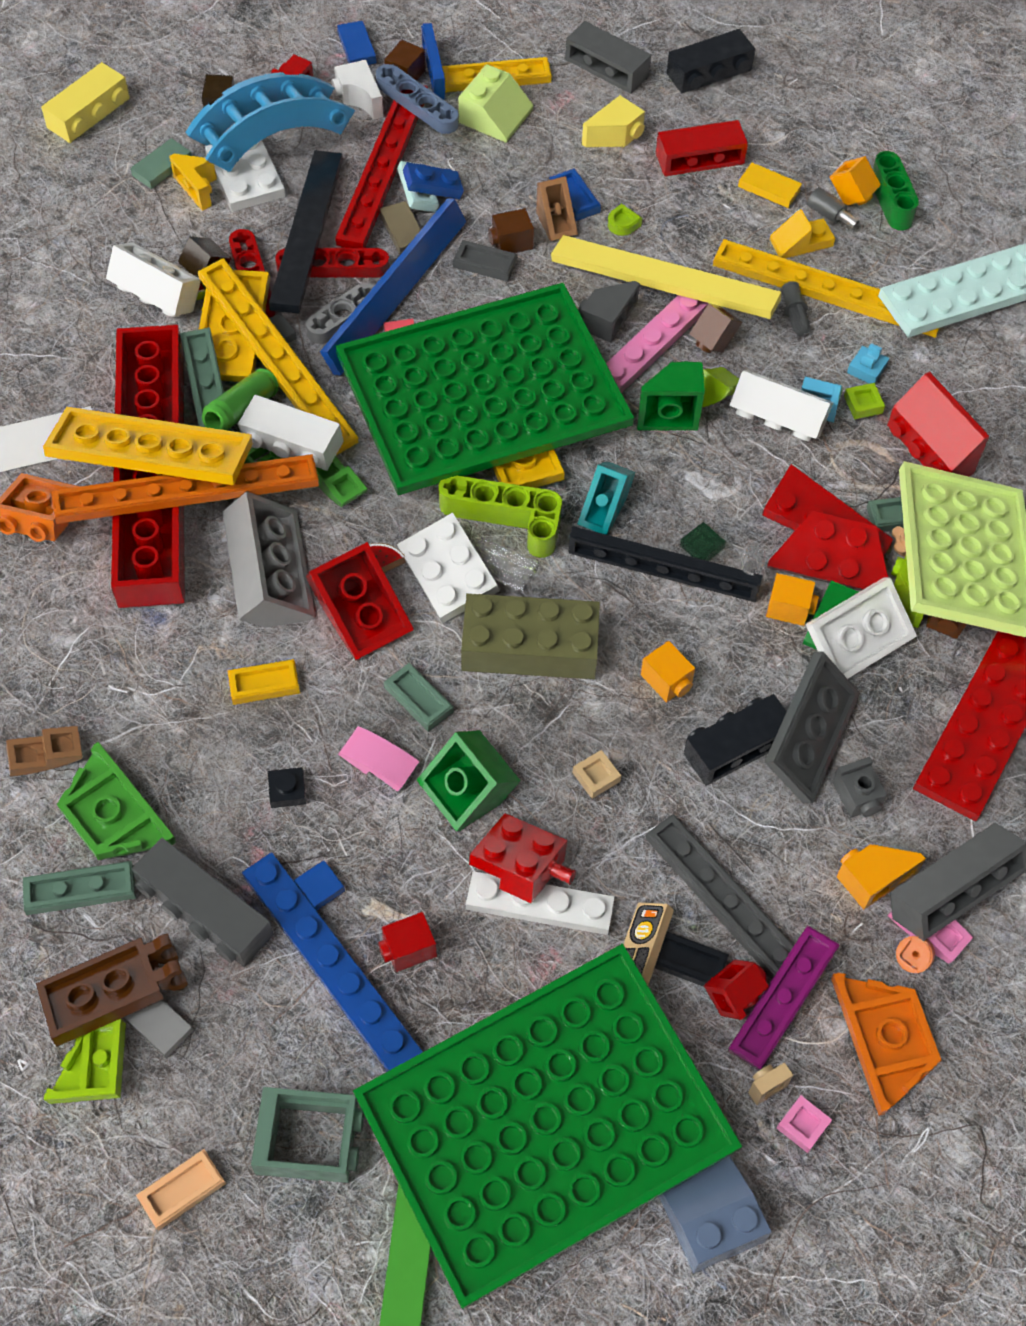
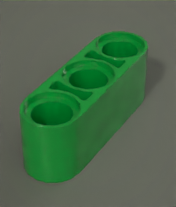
M891 151L879 152L874 161L873 171L881 186L875 191V194L890 227L899 231L907 230L913 224L919 204L918 197L900 157Z

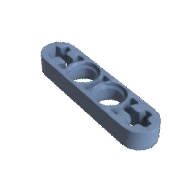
M384 64L376 69V84L386 95L440 133L450 134L458 129L459 114L453 106L395 65ZM407 89L414 91L411 94L401 93L402 90ZM425 103L433 105L430 108L420 107L421 104Z

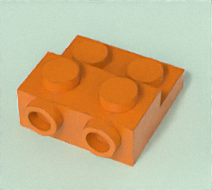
M21 473L0 497V531L6 535L13 533L28 535L36 542H42L43 540L55 542L69 525V522L56 524L51 491L80 486Z

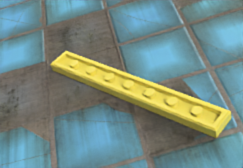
M565 235L561 237L551 253L552 262L628 282L636 281L646 287L771 319L781 300V292Z

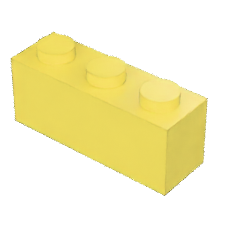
M101 62L41 106L47 128L67 142H73L130 99L126 79L123 75Z

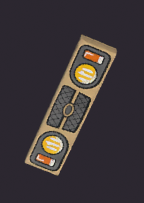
M638 902L623 944L647 985H649L674 912L669 904Z

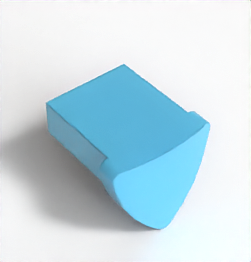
M805 377L801 390L834 402L826 420L834 423L838 403L843 391L842 385Z

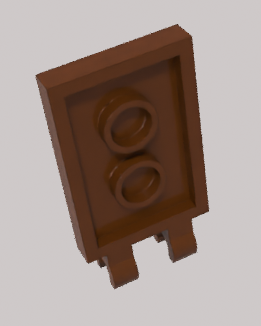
M160 935L147 944H144L140 937L36 983L49 1033L55 1046L58 1047L163 1000L162 990L178 991L185 988L188 982L184 972L181 970L177 960L179 957L169 935ZM158 963H160V964H165V965H164L163 967L159 968Z

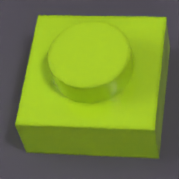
M875 383L845 389L844 398L854 420L883 414L885 404Z

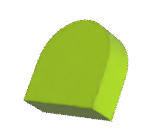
M621 203L609 213L608 229L615 235L626 236L642 226L643 218Z

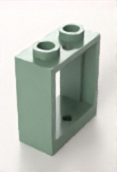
M263 1087L251 1161L255 1175L349 1183L350 1171H357L359 1160V1147H353L355 1132H362L364 1113L361 1108H358L355 1095ZM281 1109L345 1114L339 1165L329 1166L273 1161Z

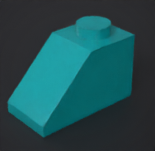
M608 461L598 464L577 524L595 532L608 535L626 502L636 472Z

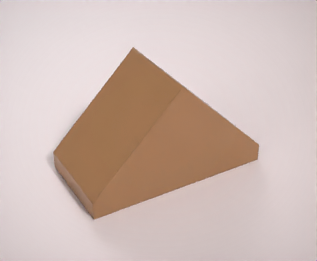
M566 176L537 183L536 213L549 241L561 239L563 235L573 236L578 234Z

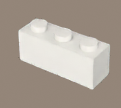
M133 242L113 245L106 279L117 284L118 289L139 296L140 301L159 307L167 316L179 317L180 315L193 312L201 282L198 277Z
M743 370L729 406L737 408L736 414L753 420L755 415L765 419L764 425L781 431L784 426L794 430L793 436L810 442L811 438L817 439L821 436L834 402L750 370Z
M254 395L238 422L240 433L252 434L253 448H263L272 451L281 458L313 454L315 466L326 471L329 469L343 443L339 423L258 395Z

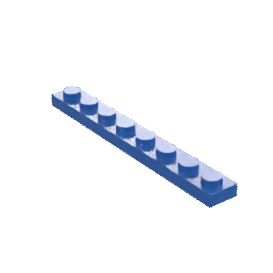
M272 852L242 871L245 881L384 1068L389 1071L422 1053L423 1051Z

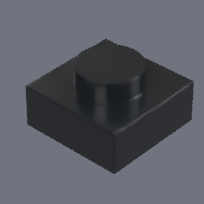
M303 767L268 771L271 808L306 805Z

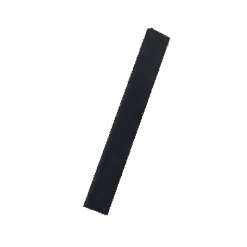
M314 151L269 300L270 311L300 313L343 162L342 153Z

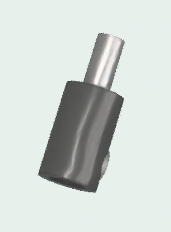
M816 188L810 195L807 205L815 210V212L821 214L834 224L842 221L852 229L858 226L859 220L846 212L847 205L822 188Z

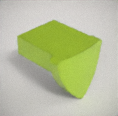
M724 367L703 369L705 394L702 407L714 405L724 400L727 396L734 395L739 381L738 377Z

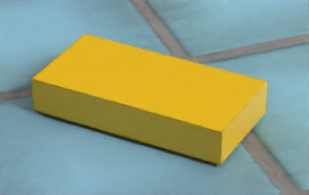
M752 162L739 179L738 187L789 208L801 191L802 183Z
M294 659L227 670L233 705L300 694Z

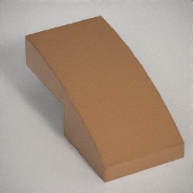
M78 726L42 729V736L6 740L10 777L42 772L82 759Z

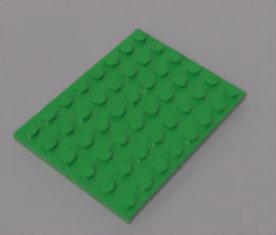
M564 282L336 345L338 359L397 496L439 484L441 480L453 476H466L630 427L634 423V416Z
M623 943L353 1090L462 1310L742 1148L737 1136Z

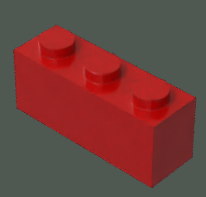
M739 120L658 132L656 156L665 177L745 164L748 142Z

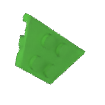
M99 742L94 744L91 749L92 755L83 769H78L73 777L72 785L64 791L57 803L60 812L98 860L147 851L161 837L171 845L175 844L176 839L102 745Z

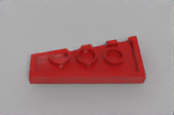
M792 464L767 502L762 516L794 531L812 511L874 525ZM877 527L885 558L892 545L893 538Z

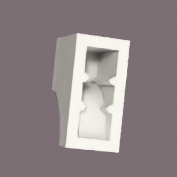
M362 60L335 66V79L331 80L332 86L335 88L333 90L335 96H340L342 103L347 106L352 105L365 110L373 120L383 118L382 95L367 61Z

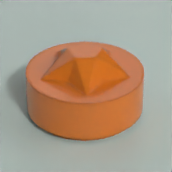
M916 935L906 937L897 946L896 959L905 971L921 973L929 969L934 963L935 949L928 939L923 941Z

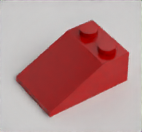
M368 542L309 571L305 576L319 604L355 661L414 630Z

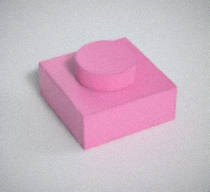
M801 1095L780 1121L776 1129L808 1153L829 1126L832 1119Z

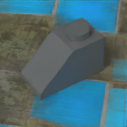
M631 281L594 289L588 300L583 299L578 311L590 334L610 343L612 342L638 303L639 282Z

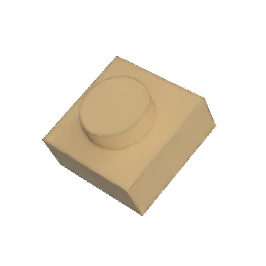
M602 750L573 766L572 773L592 799L621 782V774Z
M785 1062L776 1068H773L771 1064L767 1065L753 1075L754 1081L748 1093L755 1104L759 1105L786 1088L793 1074Z

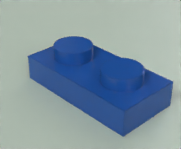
M406 162L403 174L408 191L460 200L464 189L458 171Z

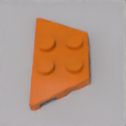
M834 973L831 980L879 1116L884 1115L941 1062L940 1054L915 989L898 985L891 987L883 982L871 979L864 982L846 978L844 973Z

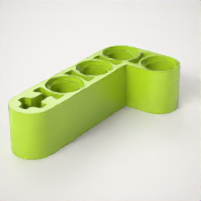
M458 475L440 481L439 508L445 515L453 513L456 518L528 529L527 549L530 554L538 558H545L554 552L562 510V499L555 491Z

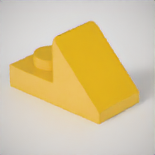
M182 154L170 155L173 177L202 211L211 207L210 194L212 193L210 183L217 179L215 165L204 157Z
M800 209L770 235L769 240L778 256L786 259L833 247L835 237L824 218L809 222L802 209Z

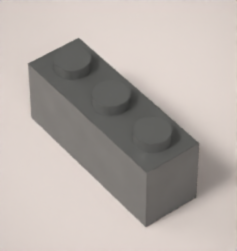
M584 21L566 38L565 60L630 94L649 77L651 54L587 21Z

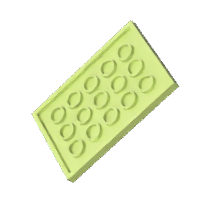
M904 461L899 469L911 611L1026 637V509L1023 490Z

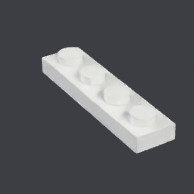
M472 872L466 900V910L608 935L614 896L546 884L534 901L529 903L500 890V878L491 874Z

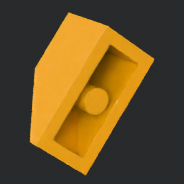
M870 844L861 851L855 848L848 852L840 861L842 865L836 877L863 910H865L897 886L916 875L926 858L922 853Z

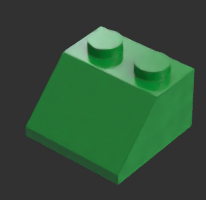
M671 362L641 387L637 430H698L705 394L703 362Z
M480 730L455 732L417 778V782L455 831L463 830L501 805L521 781Z

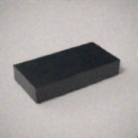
M667 931L655 969L703 986L725 968L729 954Z

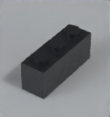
M739 28L670 51L668 53L666 74L681 94L751 71L755 47Z
M774 694L764 699L761 697L755 698L743 710L735 714L728 712L721 716L715 724L706 729L705 727H699L692 731L687 737L684 755L702 782L707 786L768 754L787 711Z

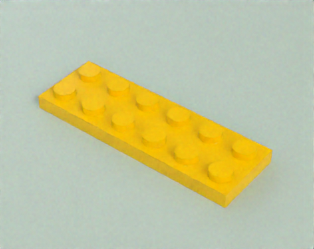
M66 407L44 443L43 449L46 457L234 485L253 445L252 434Z

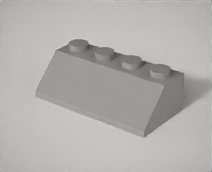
M246 491L223 510L239 620L264 628L312 620L315 617L310 585L305 577L308 572L297 510Z

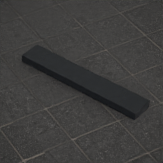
M575 526L572 527L569 537V554L752 602L757 600L763 575Z

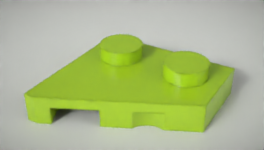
M118 1019L76 1038L74 1047L66 1054L60 1065L63 1068L61 1075L53 1089H47L44 1094V1100L49 1104L121 1098L126 1023L122 1019Z

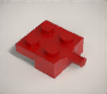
M506 813L474 848L469 857V865L500 878V890L529 903L534 901L552 877L571 885L576 876V870L562 865L565 861L566 839Z

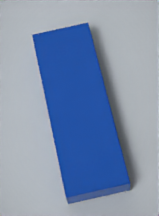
M424 23L421 26L422 47L425 49V61L432 91L445 100V77L432 23Z

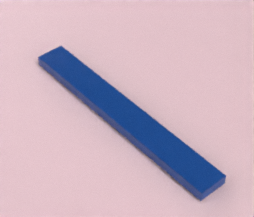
M455 198L446 199L322 348L320 353L333 375H342L344 373L336 354V345L375 335L464 226L466 220Z

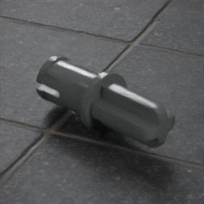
M795 281L787 282L781 289L786 304L784 312L790 318L796 335L803 336L811 330L806 313L808 305L802 298L799 283Z

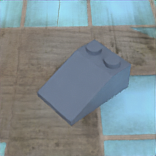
M730 1156L659 1196L693 1274L764 1243L771 1234V1230L753 1192Z

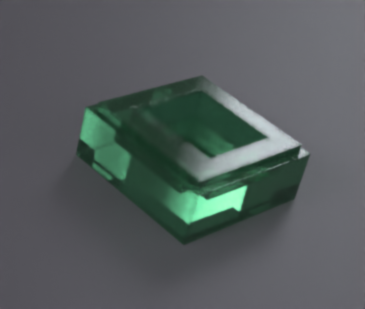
M704 522L680 540V546L694 558L709 561L723 550L726 541Z

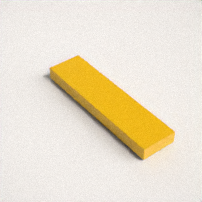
M548 57L442 66L445 77V92L464 91L486 64L510 73L519 86L551 83L552 78Z

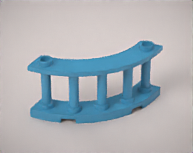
M284 72L252 77L223 91V96L212 105L208 103L200 111L185 133L188 137L206 146L212 145L205 159L231 172L239 159L252 146L279 131L295 127H318L341 135L355 110L343 103L330 100L329 97L335 88L319 78L305 74L286 75Z

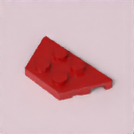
M812 511L772 556L767 565V568L828 583L832 580L860 591L878 580L888 577L877 526Z

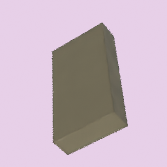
M406 201L379 208L380 217L399 255L421 231Z

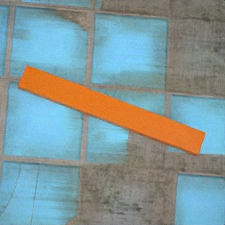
M313 454L245 463L234 485L159 475L52 490L51 494L56 524L234 499L239 498L246 491L255 495L318 487L319 479Z

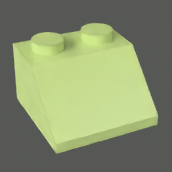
M488 64L482 68L458 97L459 123L506 143L533 110L532 102L512 75Z

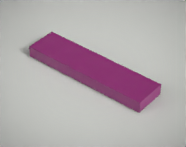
M807 925L768 985L769 988L765 990L734 1038L728 1051L758 1071L761 1070L837 952L839 944Z

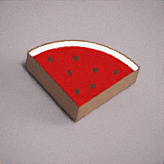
M384 543L369 544L384 573L406 563L405 555L394 546Z

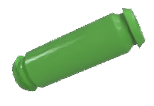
M257 369L206 405L202 412V421L205 427L228 430L240 421L254 395L267 399L276 395L279 385L274 374L267 369Z

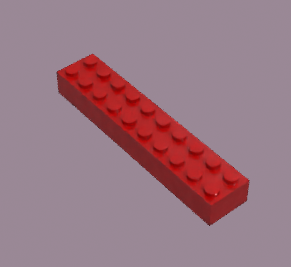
M179 325L116 328L115 414L184 424V352ZM114 467L113 482L163 474ZM184 506L113 516L111 588L118 608L185 603Z

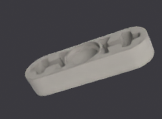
M360 283L311 315L306 321L309 340L317 344L327 343L374 285ZM341 309L351 312L346 317H339L335 314Z

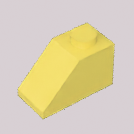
M619 95L583 123L582 145L585 147H625L642 135L645 128V111Z

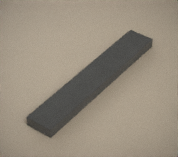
M672 814L649 831L645 839L773 979L794 945L678 818Z

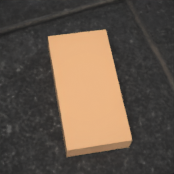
M203 1149L136 1196L155 1228L159 1231L226 1185L205 1149Z

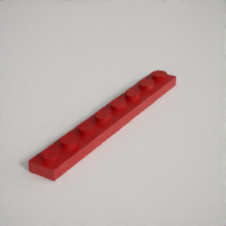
M408 89L401 91V93L403 94H411L414 92ZM395 100L392 102L336 234V246L344 248L366 247L380 213L379 208L383 206L397 172V167L402 160L418 121L417 116Z

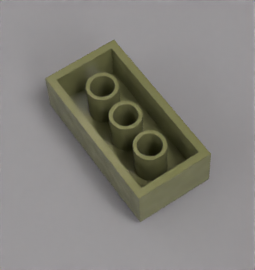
M466 593L461 670L468 672L595 679L600 602Z

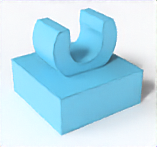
M872 343L869 345V348L862 345L849 364L847 373L869 384L876 383L887 367L889 358L881 354V347Z

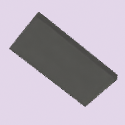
M823 651L813 653L764 761L803 803L814 802L860 695V692Z

